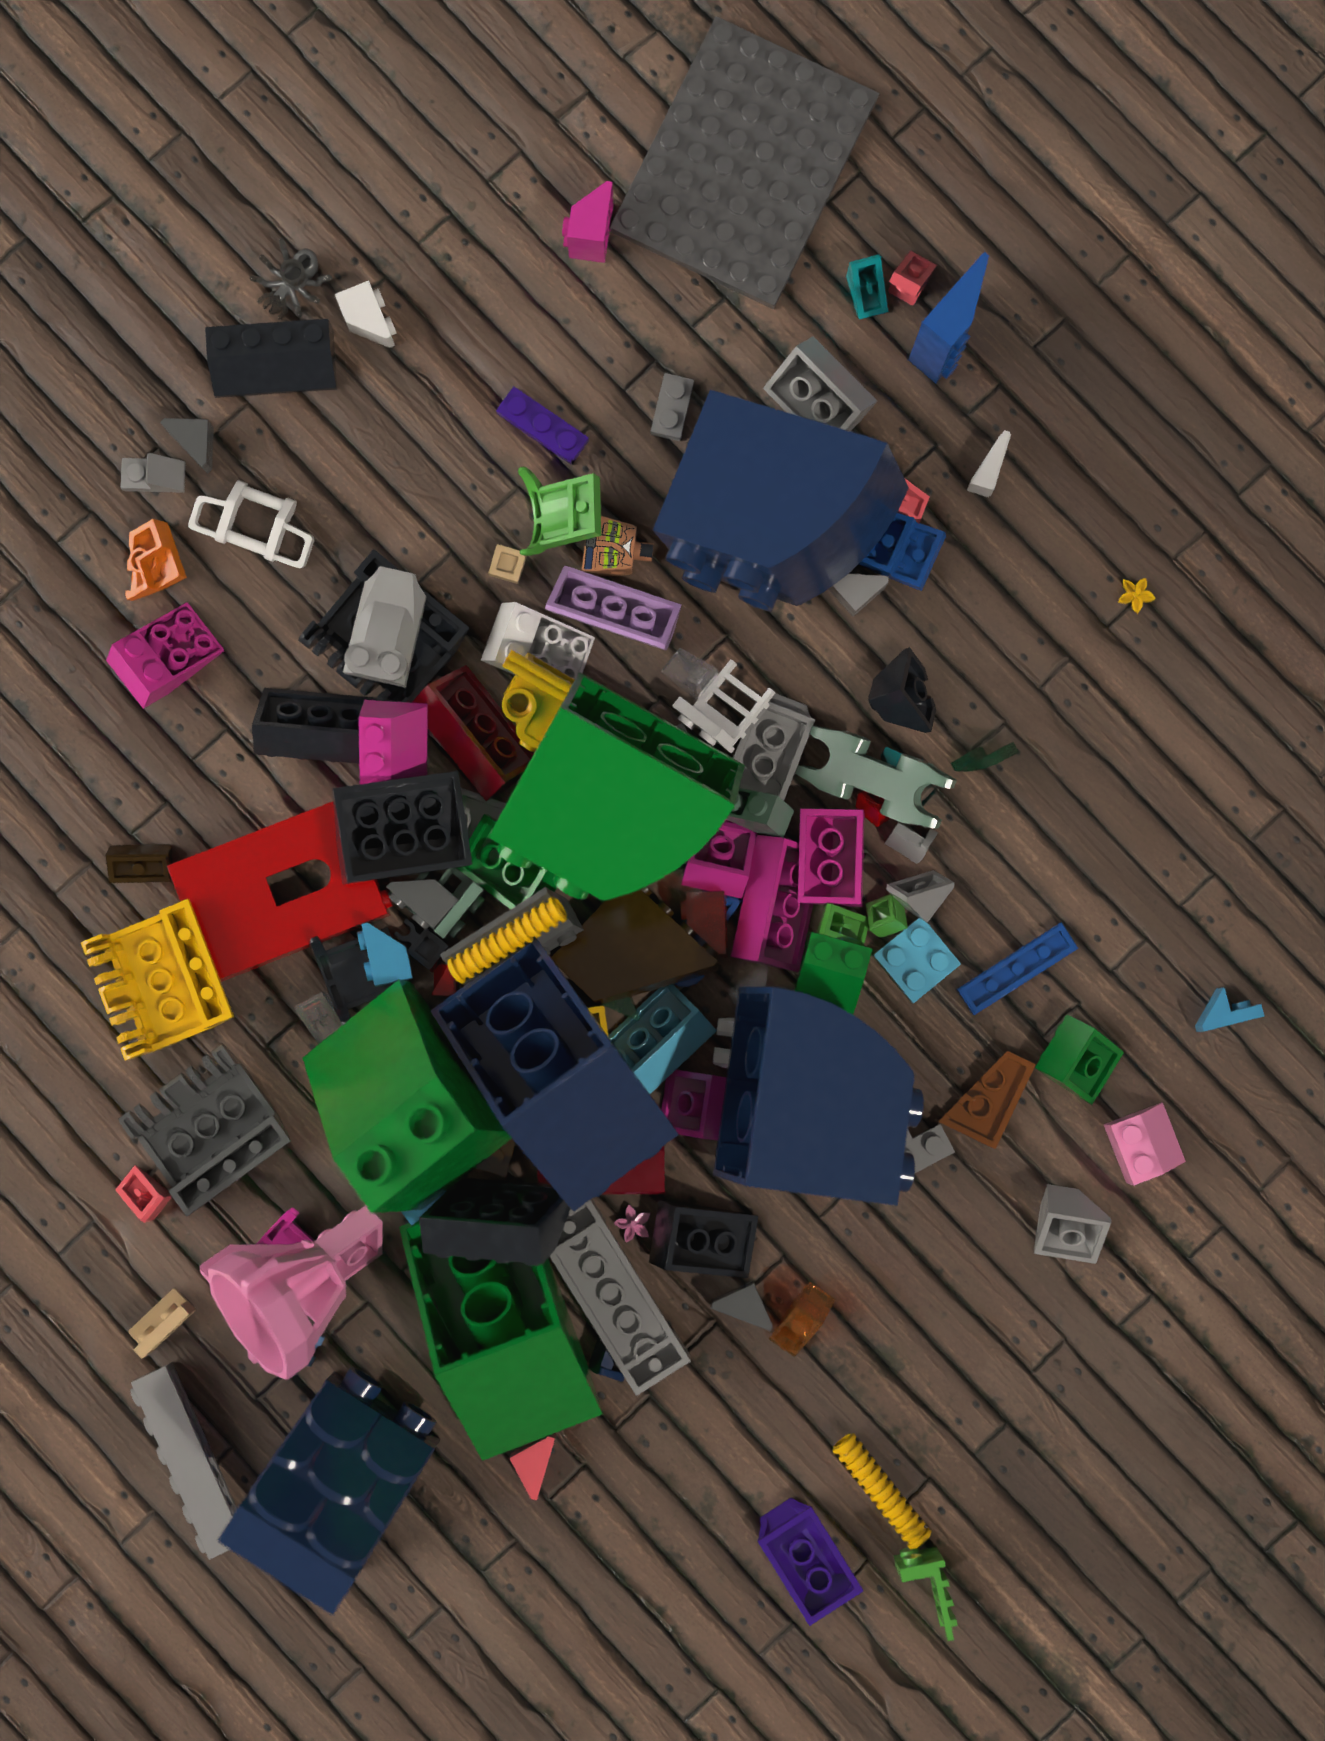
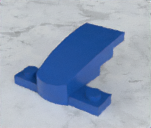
M897 513L882 538L859 565L922 591L946 538V534L944 531L917 523L913 517Z

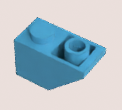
M361 924L363 931L357 932L361 951L367 950L369 962L364 963L367 981L373 980L374 985L378 987L395 983L399 979H413L407 948L371 924Z

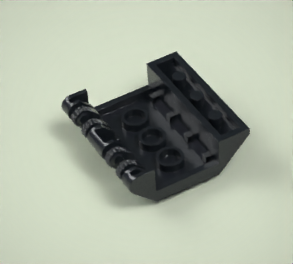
M373 549L354 571L357 578L318 624L313 620L308 625L298 641L308 649L315 646L312 652L316 656L323 654L332 646L338 650L330 656L327 665L332 669L338 666L336 672L356 689L362 685L360 692L364 696L380 685L385 691L378 695L376 701L412 703L453 658L470 628L422 589L427 598L406 687L344 674L345 653L349 648L365 581L371 578L381 566L399 570Z

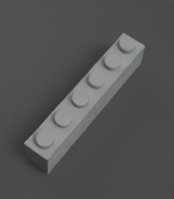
M171 1362L132 1381L131 1385L133 1388L130 1392L134 1403L138 1407H142L146 1416L143 1422L150 1436L154 1435L159 1447L156 1448L159 1460L163 1465L167 1464L172 1475L169 1477L171 1487L175 1494L180 1493L184 1502L182 1510L185 1519L189 1524L193 1523L198 1534L195 1536L197 1546L201 1553L206 1552L210 1560L230 1550L217 1540L234 1515L237 1507L176 1369Z

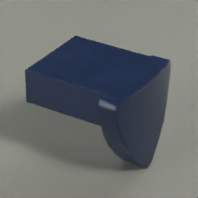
M598 1337L588 1364L589 1369L595 1374L623 1382L625 1377L619 1369L613 1367L615 1361L601 1338Z

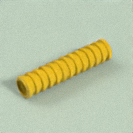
M551 896L548 898V903L543 901L540 903L539 908L533 907L531 913L525 912L523 918H515V923L509 922L506 924V928H499L497 934L495 932L489 934V939L484 937L481 939L480 944L478 942L474 943L472 949L466 948L464 954L461 952L456 954V959L452 957L448 959V969L454 979L461 984L465 983L467 977L471 979L475 976V972L478 974L483 972V967L488 969L492 966V962L498 963L500 957L506 958L508 952H516V947L522 948L525 946V942L531 943L534 936L539 938L542 936L543 931L545 933L549 932L551 926L557 927L559 921L562 923L567 921V913L560 901Z
M849 1433L842 1437L834 1445L833 1453L840 1455L838 1458L840 1462L845 1461V1468L847 1470L851 1469V1475L853 1478H858L857 1483L859 1486H864V1492L871 1494L870 1500L877 1502L876 1507L878 1510H883L882 1515L885 1518L889 1517V1524L896 1526L895 1531L897 1534H902L901 1539L903 1541H908V1548L916 1549L929 1539L932 1532L930 1528H925V1522L918 1520V1513L912 1512L913 1507L911 1504L905 1503L906 1498L904 1496H899L900 1490L893 1488L894 1483L892 1480H887L888 1475L885 1472H880L881 1466L874 1464L875 1459L873 1456L869 1457V1451L862 1449V1442L855 1440L857 1436L854 1433Z

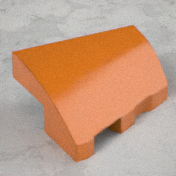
M151 519L129 532V548L131 553L127 562V571L132 572L131 591H126L125 593L127 600L134 601L187 578L167 522Z

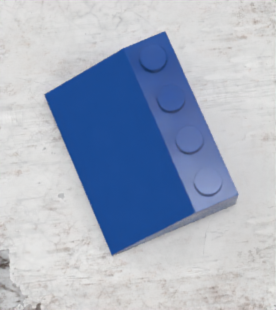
M985 251L921 323L908 360L934 383H937L942 376L947 379L958 366V361L962 357L961 353L966 348L965 344L971 337L968 331L973 322L989 255Z

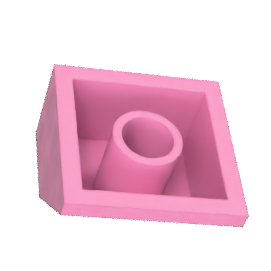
M1163 1103L1104 1124L1127 1184L1136 1185L1163 1175L1186 1162Z

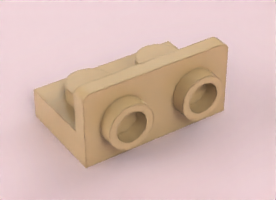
M172 1289L129 1330V1334L139 1344L133 1350L141 1359L151 1354L196 1311L178 1289Z

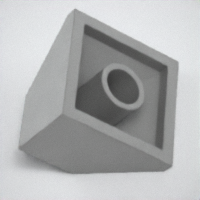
M1047 1184L1040 1204L1034 1254L1096 1264L1111 1225V1218L1079 1189Z

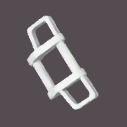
M237 480L226 501L208 496H198L188 523L190 529L211 536L217 542L222 544L229 542L264 555L266 560L272 562L276 560L296 568L306 567L314 543L313 535L289 524L297 501L290 498L284 500L248 487V483ZM244 498L279 511L275 518L268 543L231 531L238 507ZM206 502L224 506L217 531L202 527L198 523L202 507ZM286 529L305 540V545L298 561L278 554Z

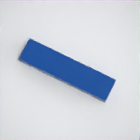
M1061 922L956 990L971 1014L976 1015L1079 948Z

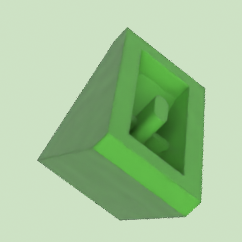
M827 903L824 906L817 933L864 946L869 928L868 917Z

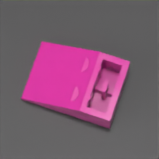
M186 602L113 643L106 661L144 709L184 683L223 653L224 648L189 603Z

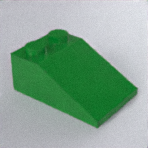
M484 814L469 839L473 865L457 867V869L509 909L514 908L545 887L555 892L557 886L553 882L555 874L535 863H532L529 868H521L509 863L497 852L499 843L488 838L497 820L488 814Z
M811 932L794 991L830 1002L854 1014L872 948Z

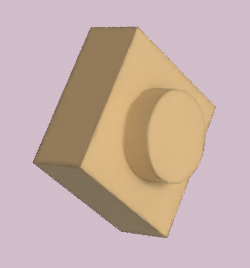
M497 544L488 574L491 577L519 584L527 556L521 555L519 550Z

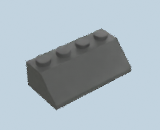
M545 887L440 955L448 965V959L451 957L456 959V954L460 952L464 954L466 948L472 949L473 944L476 942L480 944L481 939L484 937L489 939V934L492 932L497 934L499 928H506V924L509 922L515 923V918H523L525 912L531 913V909L535 906L539 908L540 903L543 901L548 903V898L551 896L557 898L567 913V921L564 923L559 921L557 927L551 926L549 932L545 933L543 931L542 936L537 938L549 956L551 954L550 951L557 946H565L573 942L577 938L576 934L584 929L567 898ZM475 972V976L470 979L467 977V981L463 983V985H467L480 974Z

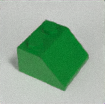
M1066 1015L1062 1024L1058 1026L1048 1047L1041 1054L1035 1068L1056 1084L1093 1105L1124 1052L1094 1027Z

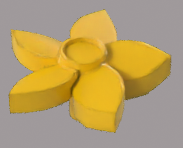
M1146 578L1139 580L1136 586L1131 581H1122L1123 588L1127 593L1120 597L1118 603L1127 604L1131 602V607L1137 614L1140 612L1143 603H1149L1156 599L1150 591L1145 590L1147 587Z

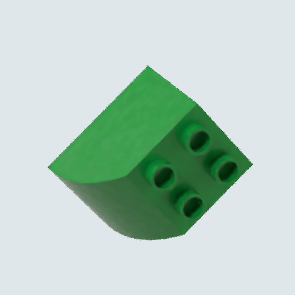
M579 672L488 838L499 843L497 852L509 863L521 868H529L532 863H535L555 874L553 882L565 894L577 899H586L590 893L602 901L635 892L657 882L678 869L699 852L719 830L734 808L745 765Z

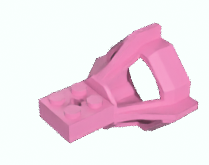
M365 1205L360 1210H354L347 1214L343 1221L333 1229L328 1228L324 1230L314 1242L301 1240V1242L296 1244L228 1245L200 1265L201 1274L210 1283L213 1299L234 1336L248 1351V1358L253 1364L258 1362L266 1372L286 1380L309 1364L315 1353L317 1341L346 1297L345 1281L383 1254V1222L375 1213H371ZM308 1316L315 1322L314 1326L311 1325Z

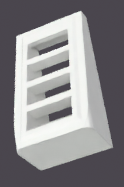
M1004 430L972 477L967 491L986 497L992 495L1011 434L1009 431Z

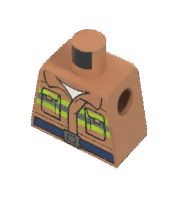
M601 516V536L585 540L582 571L598 577L631 575L634 560L652 562L654 543L637 542L636 526Z

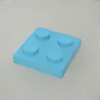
M920 918L916 919L908 926V929L903 930L873 955L912 1004L961 965L931 926Z

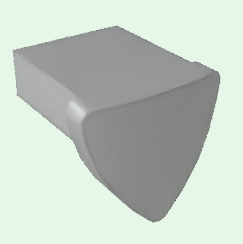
M898 822L884 844L917 864L924 858L938 832L930 828L923 838Z

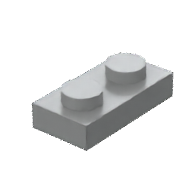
M664 373L650 435L676 441L681 440L694 385L693 379Z

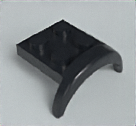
M388 927L380 930L392 938ZM318 936L310 939V945L342 1025L351 1019L349 1009L374 1000L394 984L376 987L373 980L367 981L364 963L369 962L367 950L361 951L358 938L329 950L325 949Z

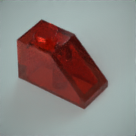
M686 892L687 901H681L682 920H687L688 926L704 942L708 943L721 958H728L727 901L725 892Z

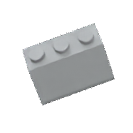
M814 336L797 345L763 387L787 413L847 431H851L877 402Z

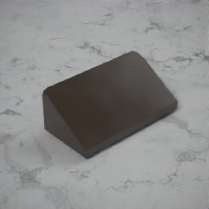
M170 844L112 845L108 848L105 856L109 883L172 881L167 865L172 864V847Z

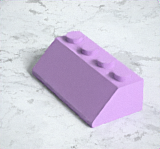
M564 565L545 609L552 613L667 651L682 605Z

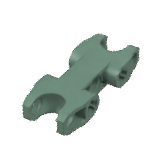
M812 726L809 734L823 741L828 746L830 752L829 761L822 769L798 765L795 774L813 784L817 789L843 799H850L854 787L884 798L880 813L901 823L916 824L933 829L940 827L942 819L924 809L921 803V794L925 787L930 784L954 789L957 781L955 778L944 773L932 763L901 753L897 766L891 765L866 755L871 740L849 731Z

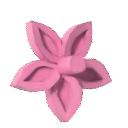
M628 1205L626 1218H621L614 1222L618 1228L626 1229L624 1232L626 1243L633 1239L635 1233L640 1237H649L648 1231L643 1224L648 1221L650 1213H640L636 1216L635 1210Z

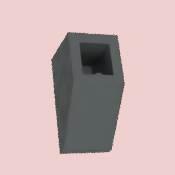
M435 879L390 882L386 886L392 892L389 898L401 909L406 905L415 912L412 918L425 930L429 926L436 929L458 901L454 895Z

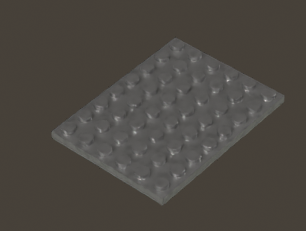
M716 16L610 226V232L774 310L869 118L879 93Z

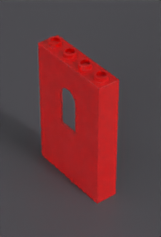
M333 801L167 865L180 902L190 899L221 982L311 947L310 939L318 936L322 942L358 929L362 927L361 924L363 923L371 924L391 916L388 908L393 907L388 891L386 889L381 891L378 880L343 885L337 849ZM314 859L324 861L329 866L331 878L323 889L282 905H276L266 877Z

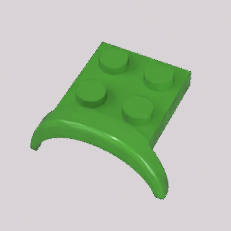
M520 467L518 469V474L523 479L529 492L534 515L533 537L528 548L520 550L521 555L532 556L540 554L549 548L601 536L599 476L592 473L542 486L530 469L527 467Z

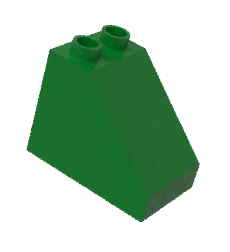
M397 980L349 1019L346 1024L339 1027L302 1058L333 1160L371 1213L423 1210L512 1139L500 1124L433 1016L430 1007L412 982Z
M419 1220L412 1226L408 1223L399 1227L435 1377L482 1461L603 1415L586 1358L548 1258L543 1264L536 1266L513 1261L498 1263L491 1259L467 1260L465 1257L458 1256L440 1258L436 1254L423 1253Z

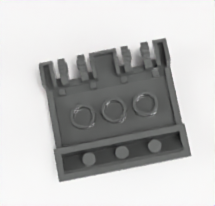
M223 1043L211 1051L213 1057L220 1065L209 1054L202 1058L205 1068L213 1074L207 1080L202 1077L197 1069L190 1066L185 1071L191 1081L183 1073H180L159 1089L162 1096L157 1092L150 1095L152 1104L161 1112L156 1117L139 1103L133 1108L137 1116L132 1111H128L119 1118L120 1124L131 1139H138L172 1187L168 1192L186 1217L291 1142L276 1110L243 1064Z

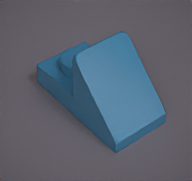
M1217 988L1195 1025L1196 1032H1204L1264 1017L1262 1005H1251L1250 1000L1231 1004L1233 1010H1230L1225 988Z

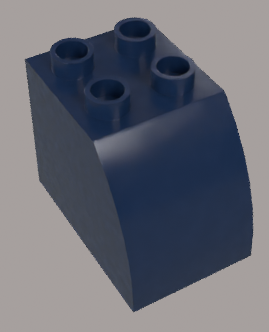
M710 390L653 531L669 549L665 558L666 561L685 570L682 579L686 583L698 589L716 593L722 581L741 589L738 595L741 601L761 610L773 611L777 600L795 606L801 605L825 592L851 572L882 538L895 518L909 487L887 442Z
M739 987L713 1176L748 1187L898 1206L899 1192H908L910 1190L915 1175L914 1156L912 1153L905 1152L908 1126L916 1127L919 1124L924 1104L921 1089L913 1088L915 1077L913 1070L896 1049L877 1031L853 1014L830 1002L805 993L777 987Z

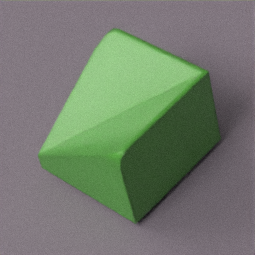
M891 894L866 903L869 929L877 937L884 938L908 929L905 909Z

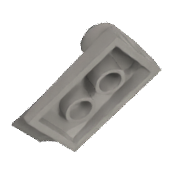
M381 566L371 578L365 581L349 648L345 653L344 674L406 687L427 598L420 588L415 574Z
M775 693L768 702L770 706L767 710L763 708L756 717L758 721L755 724L751 723L746 729L745 733L747 735L743 739L741 738L734 759L745 765L739 788L777 795L784 801L815 719L810 716L807 705Z

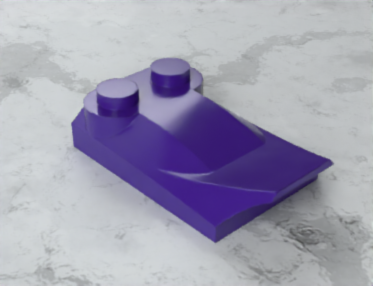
M791 1497L760 1517L761 1526L758 1543L809 1626L864 1591L812 1506L802 1504Z

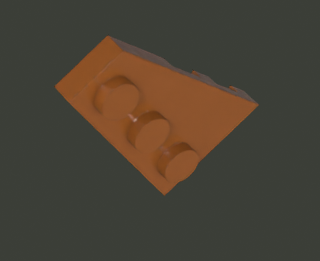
M1006 1051L938 1122L988 1147L996 1149L1036 1064Z

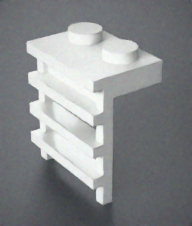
M731 659L693 706L680 696L672 705L681 714L677 718L691 730L696 726L701 730L699 736L712 746L717 742L730 753L735 750L733 746L740 737L743 739L747 735L745 731L750 724H755L758 721L756 717L762 709L765 708L767 710L770 706L768 702L775 694L771 688H768L763 696L760 697L732 676L730 673L737 664ZM725 679L757 702L750 712L718 689ZM713 694L745 717L739 726H736L707 704Z

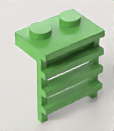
M907 1547L901 1549L900 1554L893 1555L895 1567L901 1581L907 1582L930 1577L940 1627L944 1626L947 1641L954 1640L951 1627L958 1626L950 1608L954 1605L946 1589L950 1585L942 1567L946 1566L938 1548L932 1547L919 1550V1548L909 1549Z

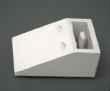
M517 602L501 603L481 661L515 674L502 666L509 652L512 649L524 657L529 652L576 679L579 672L583 673L595 637Z

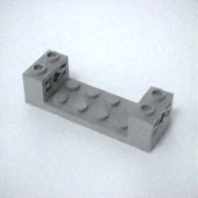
M593 1198L574 1212L570 1209L556 1249L550 1255V1258L637 1396L691 1361L690 1354L674 1328L671 1329L606 1225V1219Z

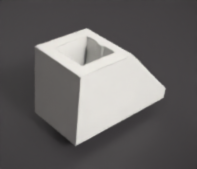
M366 281L335 294L350 332L388 348L395 346L392 335L397 333L390 316L383 317L380 308L384 307L385 303L379 289L372 290L370 282Z

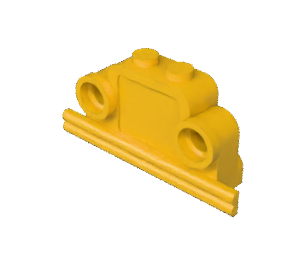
M511 649L502 666L515 673V676L504 692L502 710L509 720L516 722V734L520 739L519 744L527 750L535 752L575 679L529 652L524 657Z

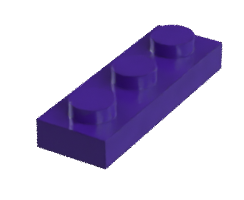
M514 386L496 410L500 417L570 465L574 463L589 442V437Z

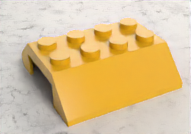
M190 899L159 910L160 914L114 933L100 934L81 942L85 956L102 951L105 952L88 959L89 967H96L109 961L113 963L114 971L101 973L94 978L96 985L116 981L98 989L107 1014L127 1010L125 1013L111 1017L109 1019L111 1025H120L134 1019L136 1024V1030L123 1032L116 1037L118 1044L138 1039L137 1042L120 1048L125 1061L158 1051L215 1028L234 1017Z

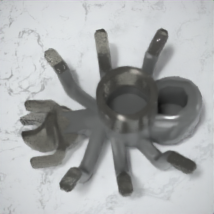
M279 238L284 258L280 270L264 255L259 256V259L273 274L282 278L283 281H266L258 276H250L252 282H257L264 287H279L277 291L264 293L257 300V303L261 304L268 298L263 304V309L265 310L272 305L269 310L270 315L278 314L283 308L282 313L278 316L280 321L288 312L286 307L287 295L291 296L296 316L300 318L302 317V312L294 290H297L309 302L319 304L321 302L320 299L315 295H310L303 287L305 285L318 287L323 282L332 280L331 275L320 276L317 280H309L318 271L319 264L316 254L312 250L304 248L299 250L293 259H290L284 238Z

